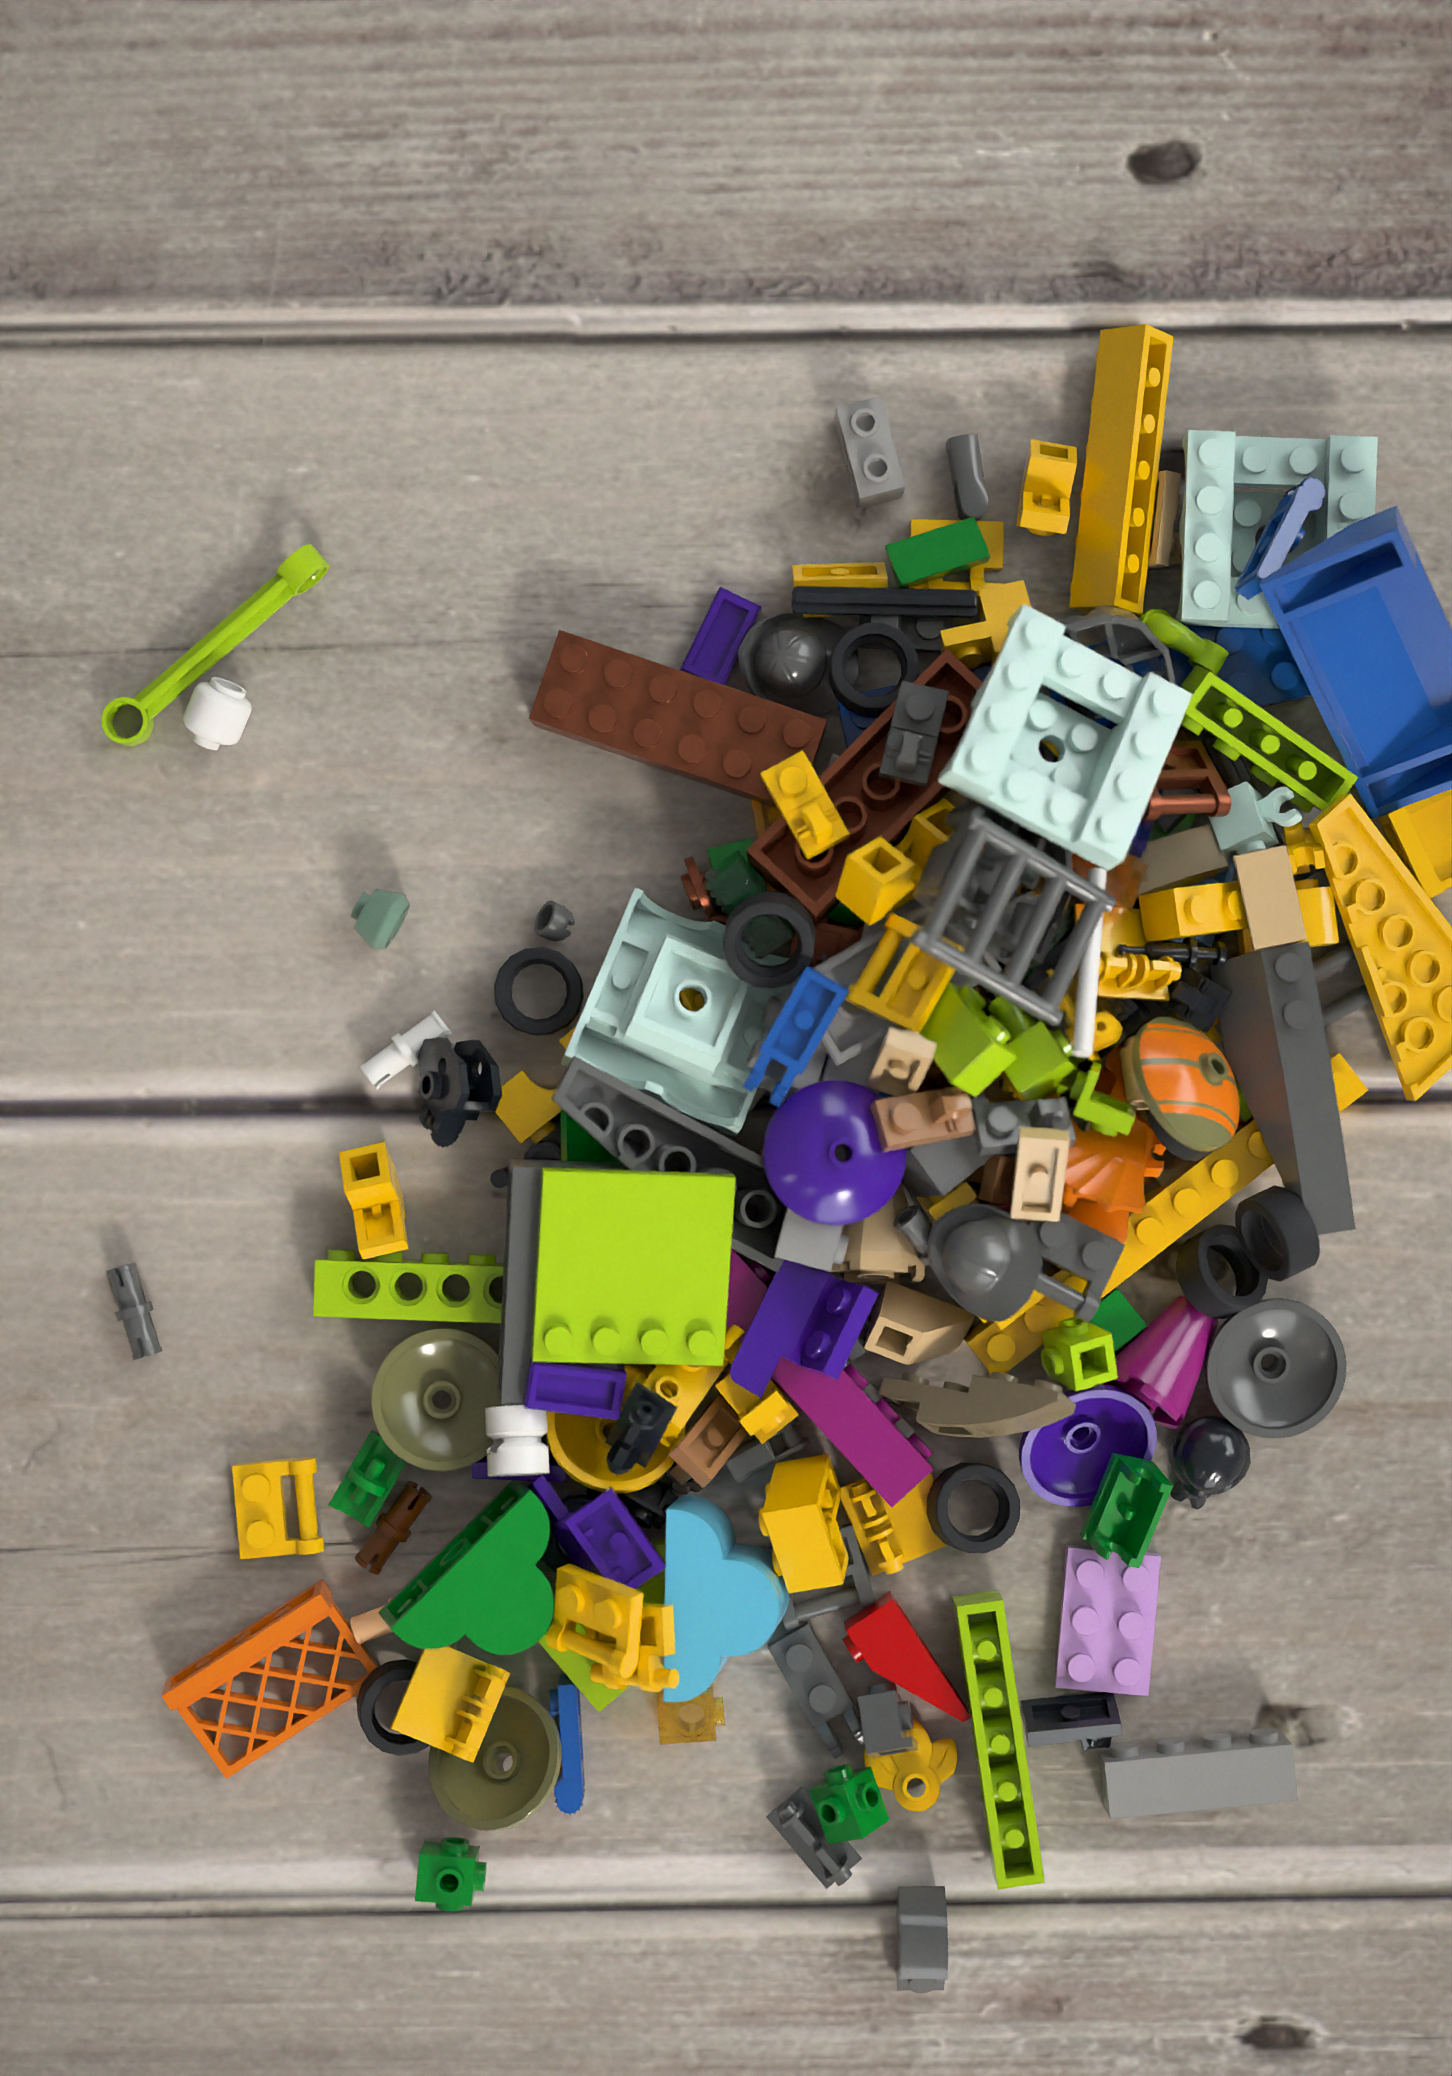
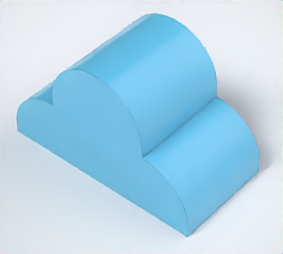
M681 1495L666 1509L665 1604L673 1605L675 1654L664 1657V1668L676 1669L679 1673V1682L676 1688H664L663 1702H682L699 1696L713 1683L729 1657L743 1656L763 1646L784 1617L789 1603V1595H791V1593H788L783 1576H778L775 1573L772 1557L763 1552L764 1549L758 1546L736 1544L732 1523L725 1512L715 1503L698 1496Z

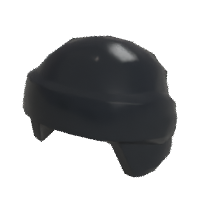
M1201 1416L1184 1424L1171 1440L1169 1448V1461L1173 1473L1180 1480L1172 1488L1171 1497L1179 1502L1188 1498L1192 1508L1200 1509L1206 1502L1205 1498L1224 1493L1236 1487L1246 1476L1251 1464L1250 1447L1243 1431L1227 1419L1219 1416Z

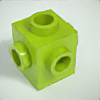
M1077 1317L1064 1319L1059 1322V1327L1042 1332L1044 1349L1041 1352V1360L1046 1373L1052 1379L1064 1384L1071 1390L1079 1391L1118 1378L1112 1333Z

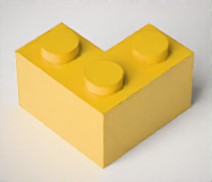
M829 1454L775 1463L771 1481L766 1483L764 1507L760 1508L758 1512L761 1532L763 1536L770 1537L773 1546L772 1563L775 1573L778 1576H783L788 1593L843 1585L849 1557L836 1520L842 1492Z

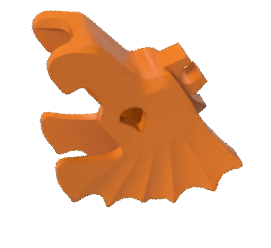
M1118 1045L1107 1054L1104 1069L1100 1071L1093 1090L1125 1102L1126 1094L1119 1051L1124 1046ZM1053 1093L1045 1099L1060 1098V1096ZM1136 1110V1116L1129 1135L1120 1132L1116 1136L1100 1133L1090 1127L1091 1121L1086 1124L1084 1131H1082L1072 1120L1076 1141L1074 1146L1068 1150L1061 1203L1062 1213L1122 1244L1125 1243L1128 1237L1129 1212L1141 1214L1146 1205L1144 1176L1159 1177L1164 1167V1161L1155 1160L1151 1153L1163 1155L1166 1147L1158 1140L1150 1123L1140 1116L1139 1110Z

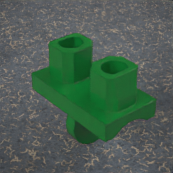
M371 1430L328 1505L370 1528L407 1462L397 1456L386 1445L379 1433Z

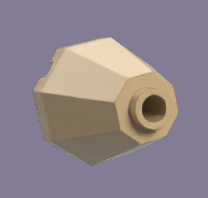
M901 1183L891 1199L876 1213L861 1221L843 1225L841 1235L849 1237L842 1265L833 1263L831 1272L828 1273L838 1277L840 1272H844V1280L856 1284L886 1285L887 1280L901 1284V1275L910 1274V1283L922 1281L925 1276V1265L917 1258L919 1252L893 1224L896 1216L909 1206Z

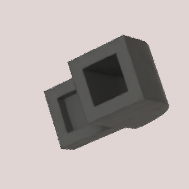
M898 1886L896 1910L898 1936L897 1990H911L916 1993L944 1990L945 1980L948 1979V1924L945 1886Z

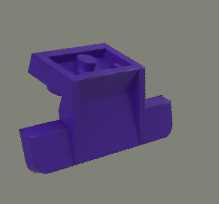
M784 1260L779 1271L776 1272L731 1365V1379L735 1384L748 1392L762 1398L782 1357L812 1373L838 1380L878 1293L864 1285L840 1280L821 1269Z
M544 1475L527 1486L542 1502L549 1518L550 1531L575 1566L633 1589L638 1588L666 1568L664 1560L611 1486L574 1513L568 1511Z

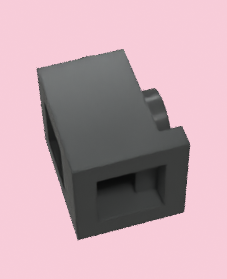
M895 1683L868 1687L869 1695L858 1696L867 1755L876 1758L919 1750L917 1740L912 1736L907 1737L906 1730L913 1729V1718L909 1701L901 1702V1696L897 1693Z

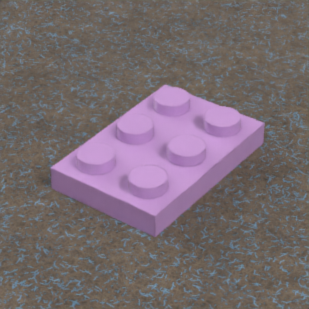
M1066 1545L1053 1680L1055 1688L1149 1696L1161 1564L1159 1553L1146 1552L1140 1568L1127 1566L1121 1560V1557L1113 1551L1109 1559L1106 1560L1099 1556L1092 1547Z

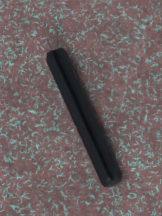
M796 586L792 591L791 607L795 614L973 618L977 613L978 598L974 590Z

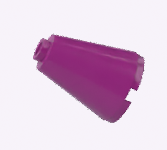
M1178 1296L1115 1356L1118 1378L1102 1384L1120 1387L1140 1398L1149 1412H1154L1152 1416L1154 1422L1168 1428L1177 1429L1187 1412L1209 1345L1217 1328L1218 1319L1210 1318L1196 1310L1185 1296Z

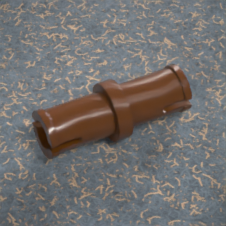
M407 1481L404 1489L388 1512L379 1515L375 1521L377 1528L361 1551L354 1557L356 1562L364 1569L370 1564L369 1572L379 1575L382 1567L398 1544L407 1541L411 1535L409 1528L425 1505L432 1499L431 1494L422 1486L417 1491L416 1487L418 1484L415 1482Z

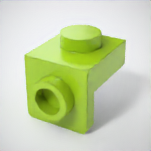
M1093 1061L1088 1073L1079 1070L1069 1097L1077 1100L1073 1115L1091 1121L1090 1127L1100 1133L1116 1136L1120 1132L1129 1135L1136 1116L1137 1106L1093 1090L1102 1064Z

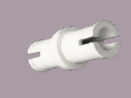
M433 1010L429 1016L402 1036L398 1032L391 1037L393 1042L366 1063H362L359 1067L378 1090L384 1083L411 1064L414 1068L419 1064L418 1054L425 1039L446 1038L451 1036L452 1033L435 1010Z

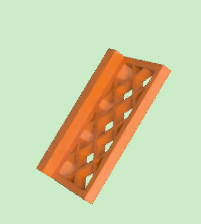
M323 1579L165 1681L161 1697L171 1711L177 1709L226 1779L359 1694L363 1681L372 1670L379 1667L365 1645L357 1643L351 1625L333 1601V1593ZM329 1616L339 1630L337 1645L309 1641L312 1626ZM305 1632L304 1640L295 1638ZM344 1638L351 1648L342 1647ZM281 1646L302 1649L298 1670L270 1666L272 1653ZM307 1650L334 1655L330 1677L303 1672ZM340 1656L359 1659L368 1671V1673L355 1681L335 1678ZM266 1657L265 1665L255 1664ZM243 1671L261 1674L262 1680L258 1696L231 1692L233 1677ZM267 1676L295 1680L291 1702L263 1697ZM227 1682L225 1690L216 1689ZM300 1682L328 1686L325 1700L316 1706L296 1703ZM333 1687L341 1689L332 1695ZM202 1697L223 1700L219 1722L199 1718L190 1705ZM228 1701L256 1706L252 1727L224 1723ZM261 1707L287 1711L286 1726L276 1732L258 1729L257 1724ZM294 1713L303 1714L292 1721ZM208 1730L217 1732L215 1740ZM228 1733L249 1737L247 1751L229 1761L219 1747L221 1734ZM254 1738L262 1739L261 1742L253 1746Z

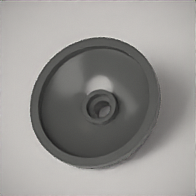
M1263 1299L1256 1305L1229 1316L1216 1331L1206 1355V1384L1217 1409L1230 1423L1240 1430L1262 1438L1291 1437L1317 1425L1330 1413L1337 1403L1346 1378V1354L1335 1328L1323 1315L1312 1307L1291 1299ZM1267 1354H1273V1364L1267 1368H1262L1261 1359Z

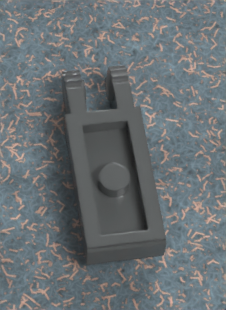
M808 1621L767 1644L771 1655L813 1729L817 1727L833 1758H838L844 1752L841 1741L833 1733L827 1721L841 1713L848 1724V1729L853 1738L859 1744L864 1743L862 1723L853 1709L854 1702Z

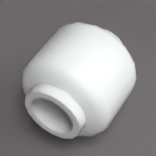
M212 677L210 682L197 684L183 716L185 726L194 733L192 740L198 745L211 750H218L220 745L236 744L240 740L252 711L251 703L245 697L246 690L231 681L219 677Z

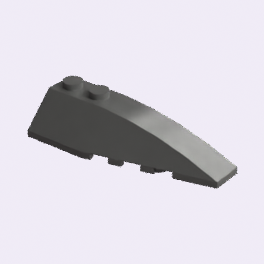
M1309 941L1253 951L1227 959L1222 966L1209 965L1211 980L1232 991L1218 1015L1225 1058L1239 1084L1249 1112L1252 1113L1269 1156L1272 1157L1279 1172L1283 1186L1295 1194L1307 1208L1315 1223L1318 1236L1355 1230L1337 1096Z
M573 1056L551 1099L631 1171L733 1174L736 1180L731 1249L778 1272L784 1259L774 1257L787 1207L779 1200L768 1182L763 1157L582 1059Z

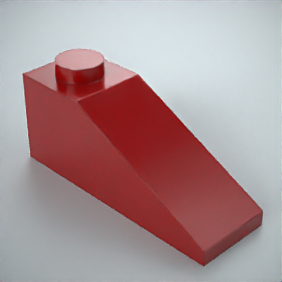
M890 1591L875 1600V1605L863 1608L844 1621L845 1630L848 1635L842 1641L857 1663L865 1659L872 1671L963 1723L971 1718L966 1704Z

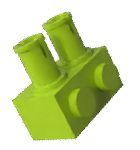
M1001 996L995 999L988 1009L1011 1036L1008 1045L1018 1058L1004 1071L1018 1093L1027 1100L1045 1099L1053 1093L1060 1096L1071 1089L1079 1070L1082 1071L1079 1065L1086 1060L1084 1057L1072 1054L1073 1045L1069 1037L1067 1038L1060 1028L1053 1032L1042 1021L1037 1023L1031 1013Z

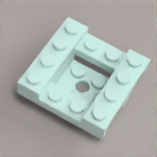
M1188 430L1182 438V448L1185 455V490L1179 522L1182 580L1176 620L1183 625L1280 629L1263 592L1247 600L1237 593L1234 587L1256 547V532L1266 527L1271 515L1274 514L1280 500L1283 499V495L1286 493L1234 491V487L1292 489L1294 487L1298 488L1297 485L1308 477L1320 479V482L1326 487L1325 498L1322 500L1323 503L1320 509L1314 513H1309L1301 526L1305 530V534L1299 545L1290 554H1287L1282 564L1285 566L1348 525L1375 514L1378 437L1330 435L1327 439L1236 436L1234 431Z
M1023 604L1010 616L1007 622L1009 630L1003 647L985 681L977 690L971 704L973 711L967 729L951 760L941 772L938 782L1109 871L1125 858L1192 694L1152 672L1143 678L1064 636L1063 632L1066 626ZM1041 683L1118 725L1110 730L1038 692ZM1046 740L1055 745L1059 755L1057 762L1051 763L1041 757L1038 750L1040 741Z
M634 888L561 1065L568 1067L572 1057L576 1056L687 1117L736 1137L743 1126L758 1088L755 1087L751 1092L744 1088L743 1085L752 1068L747 1066L750 1050L757 1039L762 1040L766 1024L761 1022L764 1007L770 996L776 997L788 985L768 989L754 987L739 979L728 966L723 951L725 925L716 921L701 922L678 916L652 902L644 894V891ZM741 940L746 955L759 964L775 966L783 964L790 959L766 953ZM685 989L699 991L704 998V1007L698 1011L685 1009L679 1001V993Z

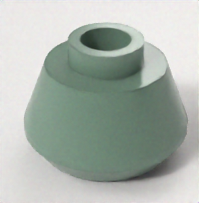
M375 889L371 896L363 892L350 916L357 920L354 929L371 949H386L403 924L409 911L410 903L406 895L400 892Z

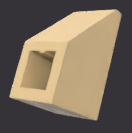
M887 1280L872 1311L864 1349L905 1365L958 1351L974 1320V1314Z

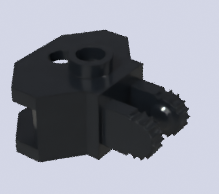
M437 1037L425 1039L418 1054L420 1071L418 1093L424 1100L419 1119L426 1130L430 1129L432 1131L430 1134L431 1139L438 1147H448L457 1142L458 1134L462 1132L466 1120L477 1121L480 1113L496 1111L502 1097L499 1066L480 1040L456 1042L454 1049H452V1043L448 1038ZM480 1062H481V1067H482V1068H481V1073L479 1074L478 1068H479V1064H480Z

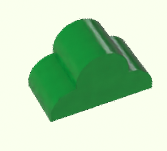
M511 1480L378 1612L399 1638L414 1647L422 1649H439L449 1646L460 1640L465 1634L478 1647L493 1654L510 1655L522 1652L533 1646L547 1631L554 1612L552 1588L545 1575L535 1566L547 1547L550 1533L549 1518L542 1502L517 1480Z

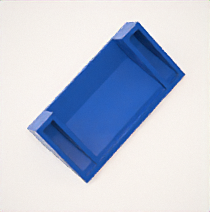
M1397 505L1348 525L1259 581V586L1347 770L1358 777L1354 785L1371 819L1452 789V628Z

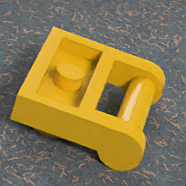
M890 913L883 925L886 929L884 935L856 984L848 986L849 992L845 1000L904 1030L920 1034L955 969L910 943L880 997L873 995L872 993L903 939L910 940L911 934L917 927L923 928L896 914ZM940 937L941 939L957 947L958 949L962 951L964 950L960 945L950 940H947L943 937Z
M316 1457L236 1463L232 1466L240 1559L293 1554L309 1555L325 1551L323 1536L318 1535L313 1473L317 1472ZM283 1475H294L300 1537L288 1538Z
M570 1563L557 1568L554 1618L547 1632V1645L560 1652L571 1650L609 1666L610 1672L623 1678L630 1677L638 1663L643 1592ZM576 1622L616 1638V1648L576 1632Z

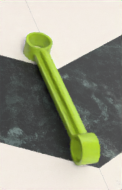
M311 543L293 552L279 566L276 575L137 696L134 698L120 697L109 702L104 708L101 717V724L105 734L114 742L125 746H137L144 743L152 734L154 717L290 599L305 593L316 585L329 571V563ZM133 705L141 711L143 716L141 730L138 734L129 738L119 737L113 727L114 715L121 707Z

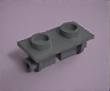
M800 1787L766 1816L826 1889L834 1882L838 1886L844 1884L852 1876L850 1869L862 1860V1857L848 1841L827 1843L812 1798L803 1787Z

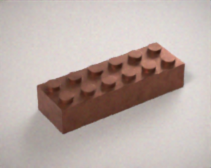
M562 630L558 632L529 716V720L535 727L776 808L778 807L761 779V773L801 751H804L810 764L814 767L827 729V720Z
M947 649L913 682L914 684L949 691L927 786L922 787L879 777L897 702L896 699L818 777L847 828L849 838L807 860L781 815L746 850L748 864L779 893H785L800 901L811 914L815 927L841 902L835 896L847 856L880 836L895 847L906 836L912 818L938 803L951 789L938 782V779L962 740L972 715L973 707H971V704L983 682Z

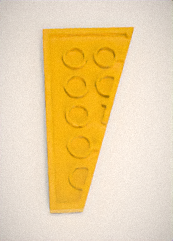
M1342 794L1309 824L1314 842L1320 844L1323 848L1326 865L1324 870L1406 1100L1416 1101L1452 1068V927L1351 794Z

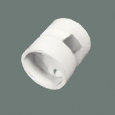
M523 1405L486 1408V1435L494 1440V1445L487 1449L488 1476L507 1477L550 1473L549 1447L541 1442V1437L548 1433L547 1411L524 1408Z

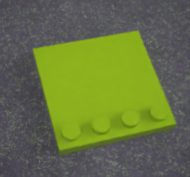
M542 1167L531 1344L532 1361L723 1366L736 1177L733 1174Z

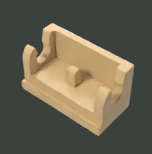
M1283 845L1234 856L1233 861L1237 871L1253 951L1296 944L1306 940V932L1287 846Z

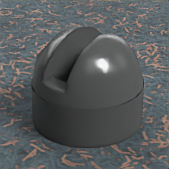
M548 901L543 905L536 917L534 931L545 939L555 942L562 941L570 936L571 932L566 928L568 925L573 926L575 920L572 913L565 906L554 901Z

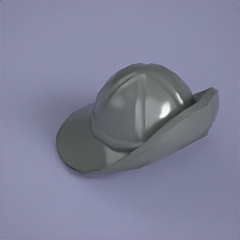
M779 613L763 618L748 631L738 650L741 675L749 692L754 696L813 716H822L838 708V701L829 684V662L837 641L846 631L839 625L822 617H803V614ZM857 649L849 656L846 663V676L852 687H854L859 674Z
M968 1204L954 1208L942 1215L933 1224L929 1235L927 1248L933 1272L949 1295L969 1313L986 1321H1005L1017 1313L1029 1301L1041 1273L1042 1252L1038 1239L1029 1226L1021 1219L1011 1218L1009 1212L992 1205Z

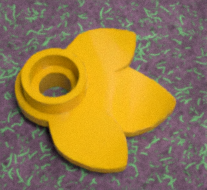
M913 1719V1729L906 1730L907 1737L912 1736L917 1740L919 1750L872 1758L866 1754L865 1747L864 1762L865 1767L871 1766L878 1787L893 1791L896 1800L903 1808L913 1812H922L931 1808L936 1803L940 1794V1784L954 1773L958 1758L954 1739L944 1738L931 1743L924 1727ZM914 1778H919L925 1783V1792L920 1797H913L908 1792V1783Z

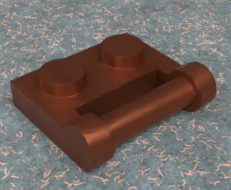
M1201 741L1172 742L1141 820H1155L1163 814L1206 813L1209 817H1224L1229 813L1231 809L1230 794ZM1200 789L1202 794L1160 795L1158 790Z

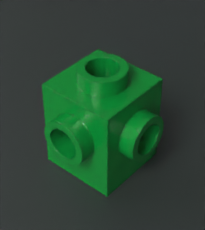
M842 1764L833 1767L823 1773L824 1781L809 1789L828 1844L863 1839L890 1821L871 1766L851 1769L850 1764Z
M446 1837L441 1839V1842L424 1841L419 1853L415 1901L435 1903L436 1908L445 1911H459L463 1909V1906H472L476 1891L484 1892L487 1862H478L480 1846L469 1845V1840L460 1837Z

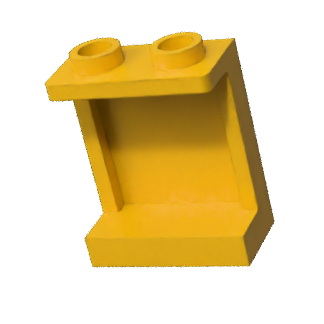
M1452 789L1396 809L1377 818L1389 845L1429 898L1445 892L1444 890L1452 887Z

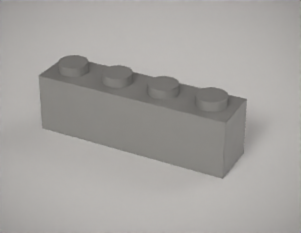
M1272 1728L1254 1729L1249 1732L1250 1737L1231 1738V1735L1228 1733H1211L1204 1735L1203 1741L1185 1743L1183 1738L1178 1737L1162 1738L1156 1741L1157 1746L1139 1748L1138 1744L1134 1742L1114 1743L1110 1745L1109 1751H1098L1104 1808L1110 1819L1298 1801L1293 1745L1283 1733L1278 1734V1730Z

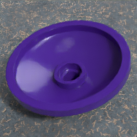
M827 1080L802 1087L780 1104L771 1117L765 1132L763 1164L771 1188L788 1209L811 1222L825 1225H845L868 1218L891 1199L904 1174L906 1148L882 1152L875 1121L870 1109L872 1103L883 1099L869 1088L857 1083L843 1080ZM841 1143L845 1144L849 1149V1156L844 1162H839L834 1156L835 1147Z
M1095 1385L1089 1389L1069 1390L1063 1393L1076 1404L1073 1415L1053 1424L1023 1432L1019 1445L1020 1468L1028 1485L1043 1499L1062 1506H1090L1095 1498L1112 1453L1152 1460L1157 1443V1431L1151 1413L1140 1398L1125 1389L1111 1385Z

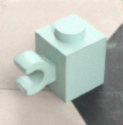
M1247 781L1228 789L1231 797V809L1226 816L1209 817L1221 851L1232 860L1236 855L1265 850L1278 844L1279 842L1271 822H1275L1283 827H1289L1297 824L1302 819L1301 813L1296 809L1280 813L1281 804L1294 797L1293 792L1288 787L1277 788L1267 797L1262 798L1261 793Z

